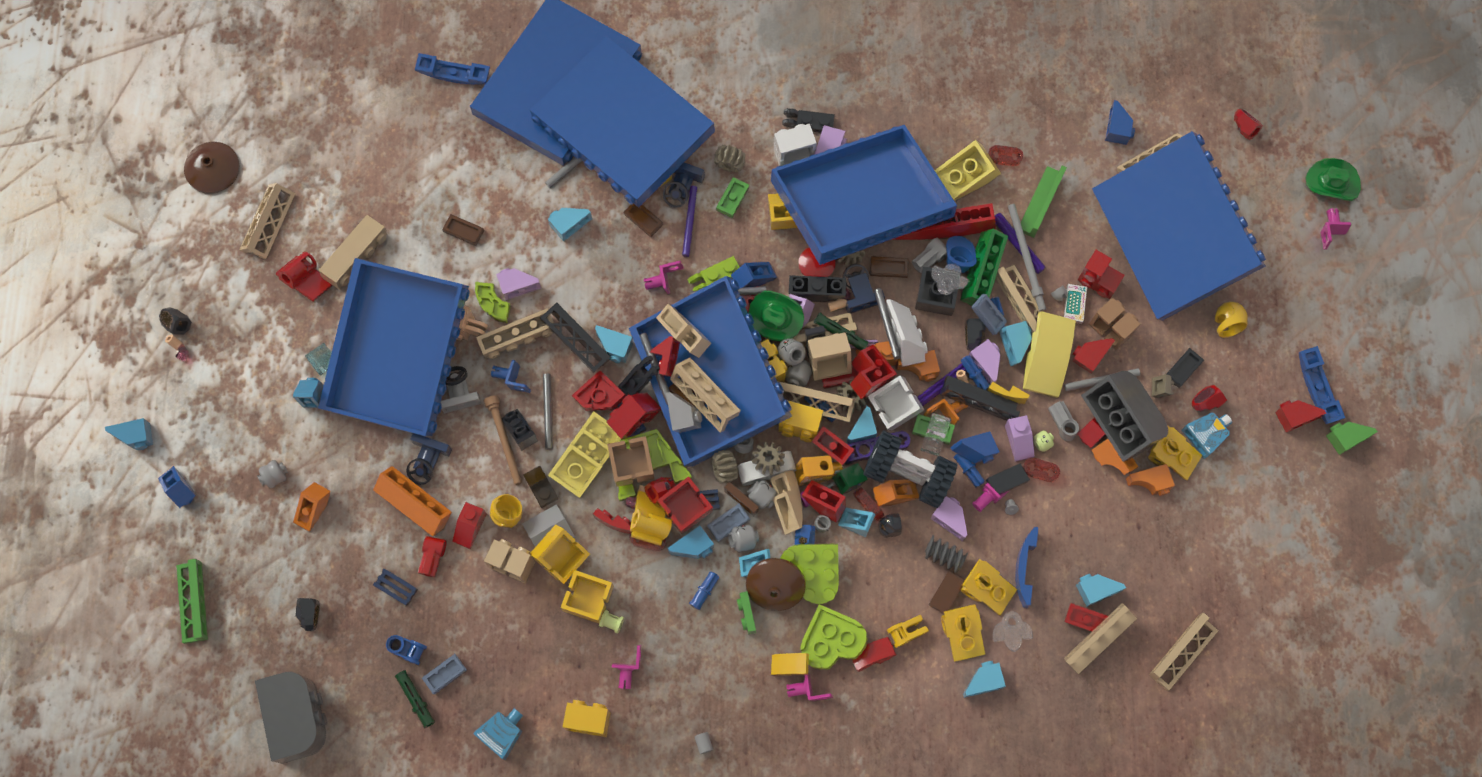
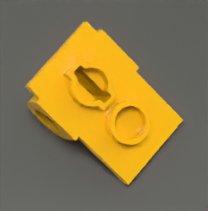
M1168 426V435L1154 444L1148 458L1158 466L1167 464L1184 480H1188L1202 454L1186 441V438L1175 428Z
M639 490L637 492L635 512L632 514L631 537L660 546L670 533L672 521L665 518V512L658 503L653 504L646 493Z
M979 559L962 584L961 591L970 599L983 602L995 613L1001 615L1017 589L1000 576V572L988 562Z
M976 605L944 611V615L941 616V623L945 635L950 640L954 662L985 655L981 635V619Z

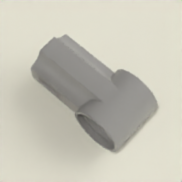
M938 238L933 239L926 246L925 250L912 260L914 268L922 273L923 267L930 268L936 262H941L947 256L946 246Z
M1059 401L1050 406L1048 410L1059 429L1060 437L1065 441L1075 439L1079 431V424L1072 418L1064 401ZM1070 427L1074 432L1068 433L1065 431V428Z

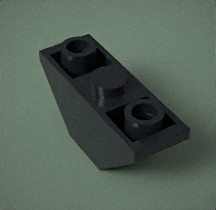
M789 275V295L802 297L811 302H829L846 296V278Z
M518 409L508 412L501 418L521 451L538 442L535 433Z

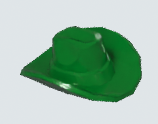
M1325 158L1317 161L1308 170L1305 177L1306 186L1312 192L1320 195L1353 201L1358 198L1361 190V182L1357 170L1351 163L1342 159Z
M763 291L756 295L750 304L749 313L754 320L753 327L765 338L783 341L798 335L803 327L804 313L802 306L788 296L774 291Z

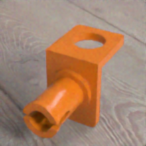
M944 398L928 408L923 416L927 417L939 409L950 424L956 425L960 420L957 413L966 409L968 405L958 401L949 405Z

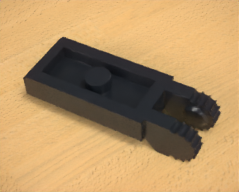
M787 108L784 109L783 114L788 117L797 118V121L794 119L782 120V125L794 128L799 124H810L812 132L822 133L824 125L833 128L835 114L797 111L796 109Z
M651 355L645 357L618 385L626 396L640 393L652 379V376L660 370L658 365L651 367L649 371L646 370L645 367L653 360Z

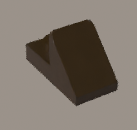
M541 466L523 474L541 508L558 500Z

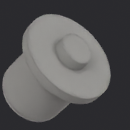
M1009 499L1005 502L1006 514L1013 515L1018 512L1019 508L1015 505L1014 500Z

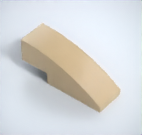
M667 304L656 317L676 340L681 342L691 354L698 358L710 346L711 342L670 304Z
M794 470L786 471L770 478L777 492L773 502L785 535L801 529L803 519L801 495Z

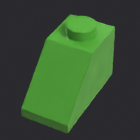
M1339 422L1330 428L1332 432L1326 435L1337 453L1341 455L1378 431L1376 428L1347 422L1343 425Z

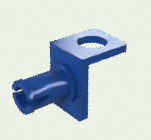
M515 360L511 361L509 369L495 365L492 367L495 371L491 370V377L505 379V384L511 390L531 392L527 385L515 383L520 369V365Z

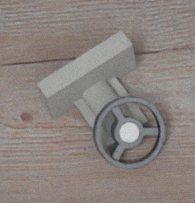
M462 366L451 367V372L455 370L461 371L451 373L446 378L449 380L445 384L448 387L450 399L441 401V410L444 414L481 404L480 396L477 392L469 393L466 383L468 373Z

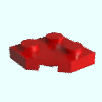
M599 370L572 397L583 409L593 411L613 410L622 402L626 395Z

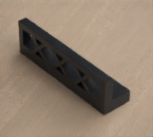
M555 303L540 317L554 334L593 373L609 361L610 356L558 303ZM552 314L559 323H551L547 317ZM562 327H565L573 337H565L562 334ZM575 341H579L586 348V351H578L575 348ZM589 354L599 362L596 366H593L588 361Z
M951 376L945 377L940 395L1006 421L1019 417L1020 411L1016 410L1017 402Z

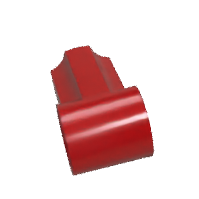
M430 536L425 537L422 546L423 556L418 570L419 574L436 577L440 558L443 557L446 550V540Z

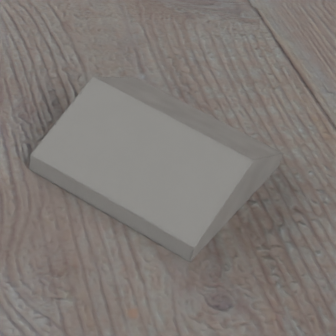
M557 504L523 523L535 547L555 524L564 528L574 539L576 538Z

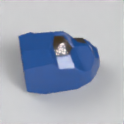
M802 525L801 529L796 530L794 545L815 544V526Z

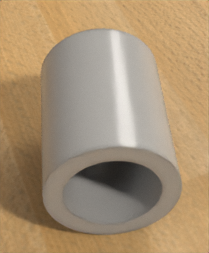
M708 732L694 736L700 754L713 750Z

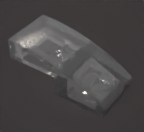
M932 413L920 451L939 456L951 422L950 418Z

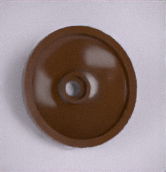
M206 142L195 147L188 154L184 163V175L187 182L195 190L207 194L218 193L230 187L236 180L240 170L237 154L231 147L221 142Z
M764 559L750 569L746 578V590L749 597L758 606L767 610H788L796 606L802 600L805 593L806 582L803 573L795 564L784 559Z

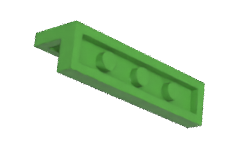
M1062 165L1058 171L1047 166L1021 221L1024 234L1035 237L1067 167Z
M190 559L186 564L176 565L183 644L208 640L202 562L197 559ZM183 569L189 570L188 581L183 578ZM189 585L191 596L190 600H188L184 595V592L189 587ZM190 605L192 610L191 620L186 617V610ZM193 624L194 637L188 638L187 630Z

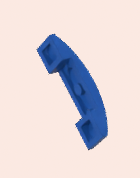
M419 53L415 71L448 82L480 85L487 83L490 66L472 63L471 66L437 60V56Z
M1318 346L1300 351V365L1315 407L1324 409L1326 412L1322 419L1326 424L1345 419L1339 400L1335 401L1322 367L1324 361Z
M1034 527L1023 541L1016 561V589L1023 608H1028L1031 605L1033 586L1025 585L1028 550H1034L1037 547L1038 527Z

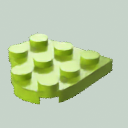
M797 544L784 550L780 559L795 564L804 575L806 582L804 599L815 604H823L833 600L839 586L838 544Z
M819 604L803 637L800 649L802 653L809 654V666L815 669L828 670L839 658H858L866 648L868 641L867 632L862 624L855 619Z

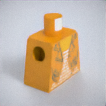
M831 456L803 457L795 466V475L798 486L808 485L811 480L817 483L827 482L834 474L842 470V464L832 462Z

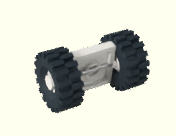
M883 430L867 461L863 475L882 483L888 472L891 471L923 485L919 501L935 508L940 507L954 480L958 464L941 456L935 459L934 464H931L926 459L917 458L911 452L899 449L902 438Z

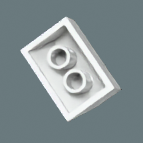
M891 299L886 300L888 314L901 354L900 361L902 366L925 362V353H928L927 345L925 342H922V333L920 328L917 329L916 327L917 320L915 315H911L909 308Z

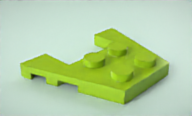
M657 429L620 440L625 441L626 448L629 449L630 439L646 436L653 470L669 465L675 484L682 482L688 476L692 479L689 471H687ZM633 484L619 486V502L636 497Z

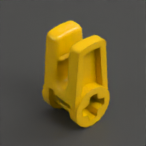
M921 615L887 629L888 634H891L895 642V648L903 646L929 632L926 626L920 629L917 628L911 633L907 632L908 628L914 625L917 626L923 620Z

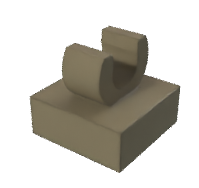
M1165 374L1152 378V397L1159 398L1174 394L1171 391V386L1174 385V382L1171 381L1170 375Z

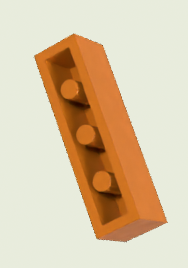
M393 466L380 473L373 491L431 536L436 535L445 528L452 513Z

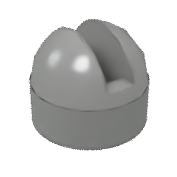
M1062 285L1053 291L1051 295L1056 301H1063V298H1067V290Z
M825 515L818 516L814 523L815 529L818 532H826L831 525L830 519Z

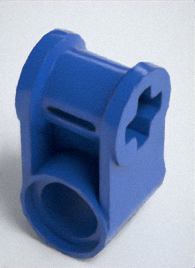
M393 635L386 641V648L389 652L416 665L420 664L419 660L423 650L427 648V646L398 635ZM401 641V647L398 650H393V642Z

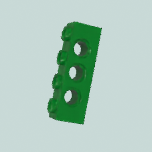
M995 229L981 232L975 250L976 264L969 269L960 298L961 301L973 306L982 294H987L990 298L1008 239L1007 235Z

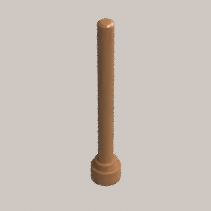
M497 395L487 397L483 400L485 407L492 413L514 484L519 485L522 481L500 416L499 405L501 403Z

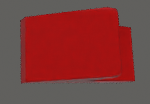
M669 336L649 352L662 356L659 362V374L671 377L673 374L680 342L672 336Z

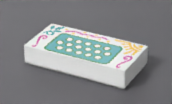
M1067 285L1064 317L1076 320V323L1082 324L1084 320L1086 286Z

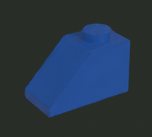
M1114 100L1110 108L1105 141L1127 145L1135 134V128H1132L1133 119L1122 105Z
M769 262L744 263L731 274L732 279L737 281L739 288L761 286L777 278Z
M990 431L961 439L951 446L952 451L974 464L983 462V464L989 463L1000 452Z
M174 466L158 478L164 492L179 508L191 503L196 496L193 489Z

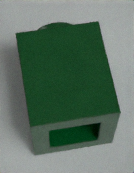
M859 463L840 470L832 478L842 495L861 487L868 480L863 475L864 470L861 469Z

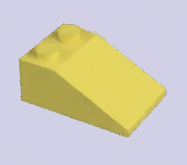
M976 140L934 170L954 201L985 186L1001 174L983 145Z

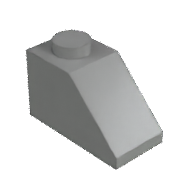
M671 392L666 393L672 431L682 433L701 428L702 415L700 411L679 395Z

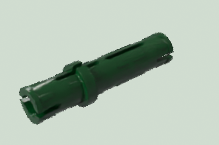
M821 312L816 316L815 324L824 326V329L832 334L846 332L849 344L860 351L867 347L868 341L857 336L855 331H849Z
M403 670L396 674L395 678L413 707L412 712L417 714L424 729L433 725L435 720L427 708L428 704L422 700L407 671ZM406 684H408V686H409L410 690L412 691L414 697L411 695V693H410L409 689L407 688ZM416 702H418L419 706L421 707L422 711L424 712V715L422 714V712H421V710H420V708L418 707V705H417Z

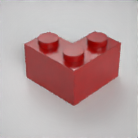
M1096 249L1080 274L1078 281L1082 286L1095 290L1099 296L1111 299L1125 275L1110 267L1109 264L1112 258Z
M873 344L861 350L851 362V365L859 374L850 383V386L860 399H863L891 382L897 373Z
M647 392L634 395L629 394L622 400L623 404L610 413V418L606 423L621 439L628 438L641 424L651 422L662 409Z

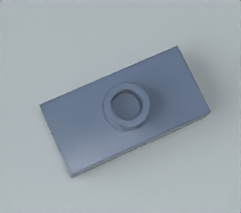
M982 294L971 307L992 335H997L1007 323V320L987 294Z
M739 503L709 523L707 527L719 542L727 537L734 527L743 526L751 519Z
M454 654L422 677L432 694L435 695L465 673L467 669L458 656Z

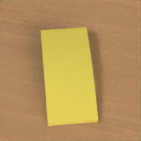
M1043 311L1038 313L1036 332L1032 333L1031 351L1027 353L1024 390L1056 398L1059 397L1070 359L1076 320Z
M594 411L548 474L549 477L579 498L609 458L607 444L620 442L621 440L606 423L607 420Z

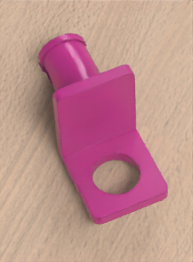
M1333 208L1326 211L1328 222L1325 223L1320 232L1324 250H1327L1332 242L1331 235H1345L1351 227V222H1340L1339 210L1335 208V213Z
M681 261L660 265V275L644 278L646 290L663 286L665 292L670 294L667 273L684 269Z
M986 483L982 489L984 493L972 505L977 511L981 512L991 501L996 504L1009 491L999 495L990 484Z
M637 645L636 665L612 664V668L620 670L618 688L623 689L626 680L625 689H631L632 671L640 668L642 645Z
M809 673L804 675V682L786 685L787 690H793L787 691L788 697L806 694L811 702L833 698L831 693L813 696Z

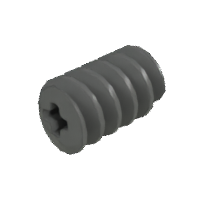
M932 535L925 550V559L928 560L933 556L934 563L940 559V566L947 563L948 570L955 566L954 573H957L961 569L968 553L963 556L962 548L956 552L955 545L949 549V542L941 545V538L934 542V535Z

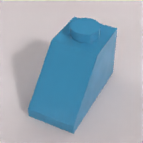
M317 378L300 380L293 393V398L302 407L318 408L324 385Z
M144 418L105 427V431L135 450H144L147 446L153 445L151 426Z
M699 525L671 545L668 551L671 555L694 559L706 558L713 552L714 544Z

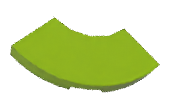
M475 282V293L481 308L493 319L508 323L510 303L504 302L497 297L493 283Z

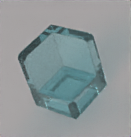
M322 343L305 355V357L321 376L328 369L332 352L325 343Z

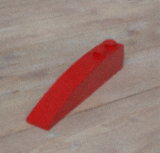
M993 203L956 209L955 216L892 240L941 239L978 234L990 229L996 230Z

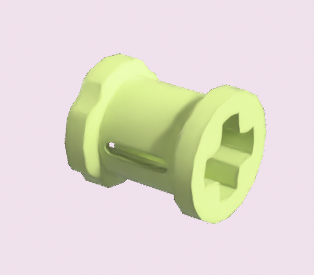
M605 610L599 626L610 628L618 634L623 625L624 617H617L610 614L608 610Z

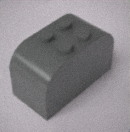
M1120 371L1107 376L1081 395L1123 462L1136 457L1168 435V426L1164 417L1139 379L1128 371Z
M283 672L255 680L271 761L284 764L316 754L323 747L326 740L325 725L327 724V718L325 713H322L321 705H323V699L321 694L318 693L315 684L310 679L294 672Z

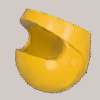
M1230 301L1218 307L1215 314V321L1221 323L1217 329L1218 335L1222 338H1227L1239 334L1246 329L1248 315L1246 309L1241 304Z
M503 494L493 499L490 517L495 525L512 528L522 518V505L515 496Z

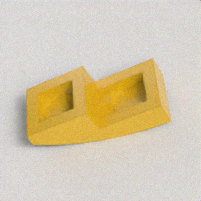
M994 382L991 383L987 390L1018 404H1025L1030 396L1014 385L1008 391Z
M773 654L771 675H808L809 654Z

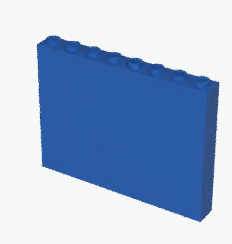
M545 0L470 105L472 115L564 166L567 161L570 162L573 158L571 150L567 147L563 148L558 143V139L554 136L550 137L541 125L537 126L531 119L530 109L606 36L638 62L642 57L641 45L560 0Z
M607 36L530 109L531 119L537 126L541 125L545 128V132L550 137L554 136L558 139V143L563 148L567 147L570 149L571 154L576 159L583 160L589 170H595L602 181H608L615 192H621L628 203L631 205L634 203L637 207H640L715 132L714 122Z
M905 124L878 132L866 138H860L851 143H845L842 146L828 149L816 155H810L801 160H795L792 163L778 166L771 171V183L819 265L950 219L955 216L957 204Z
M1193 131L1092 188L1156 318L1161 321L1266 267L1264 263L1266 258L1261 250H1257L1255 246L1257 240L1252 233L1249 234L1247 231L1248 223L1243 216L1240 217L1238 213L1240 208L1237 202L1231 200L1229 196L1231 191L1228 185L1222 183L1220 179L1222 177L1221 171L1218 167H1214L1211 162L1214 158L1209 150H1205L1203 137L1201 134L1197 135Z
M355 258L318 408L423 436H432L437 429V415L442 409L441 398L446 392L445 382L451 372L450 362L451 358L455 355L456 347L454 345L460 335L459 325L465 315L464 305L465 301L469 298V286Z
M728 276L713 282L671 306L711 342L700 358L691 354L680 342L676 364L691 358L741 410L739 415L729 420L725 430L721 433L702 413L701 428L682 433L672 431L669 407L665 402L655 375L650 380L684 466L693 467L711 458L714 453L721 450L725 451L792 417L790 413L792 410L791 406L782 394L784 393L783 387L777 382L775 378L776 371L768 362V352L764 347L762 348L760 343L762 340L761 336L753 327V317L750 313H747L745 308L747 306L746 301L738 292L740 289L735 279ZM661 311L629 328L641 360L647 357L639 335L647 334L652 349L669 336H672L656 319ZM655 355L659 363L662 356ZM651 364L645 367L647 371L651 368ZM664 376L669 388L673 384L670 380L671 377Z

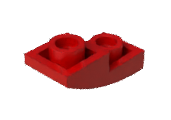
M599 508L593 513L594 518L605 526L622 533L632 534L630 531L631 521L625 516L621 518L617 515L611 520L613 516L605 509L601 511Z
M885 637L867 644L862 654L858 658L852 659L856 670L860 672L875 663L881 664L897 654L890 638Z

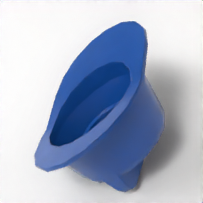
M953 236L947 240L948 267L956 273L967 272L976 264L974 245L970 240L961 236Z

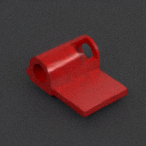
M305 251L299 256H295L276 272L279 280L290 288L296 289L312 302L333 286L321 277L317 270L316 260L310 253ZM307 257L312 260V264L306 260Z

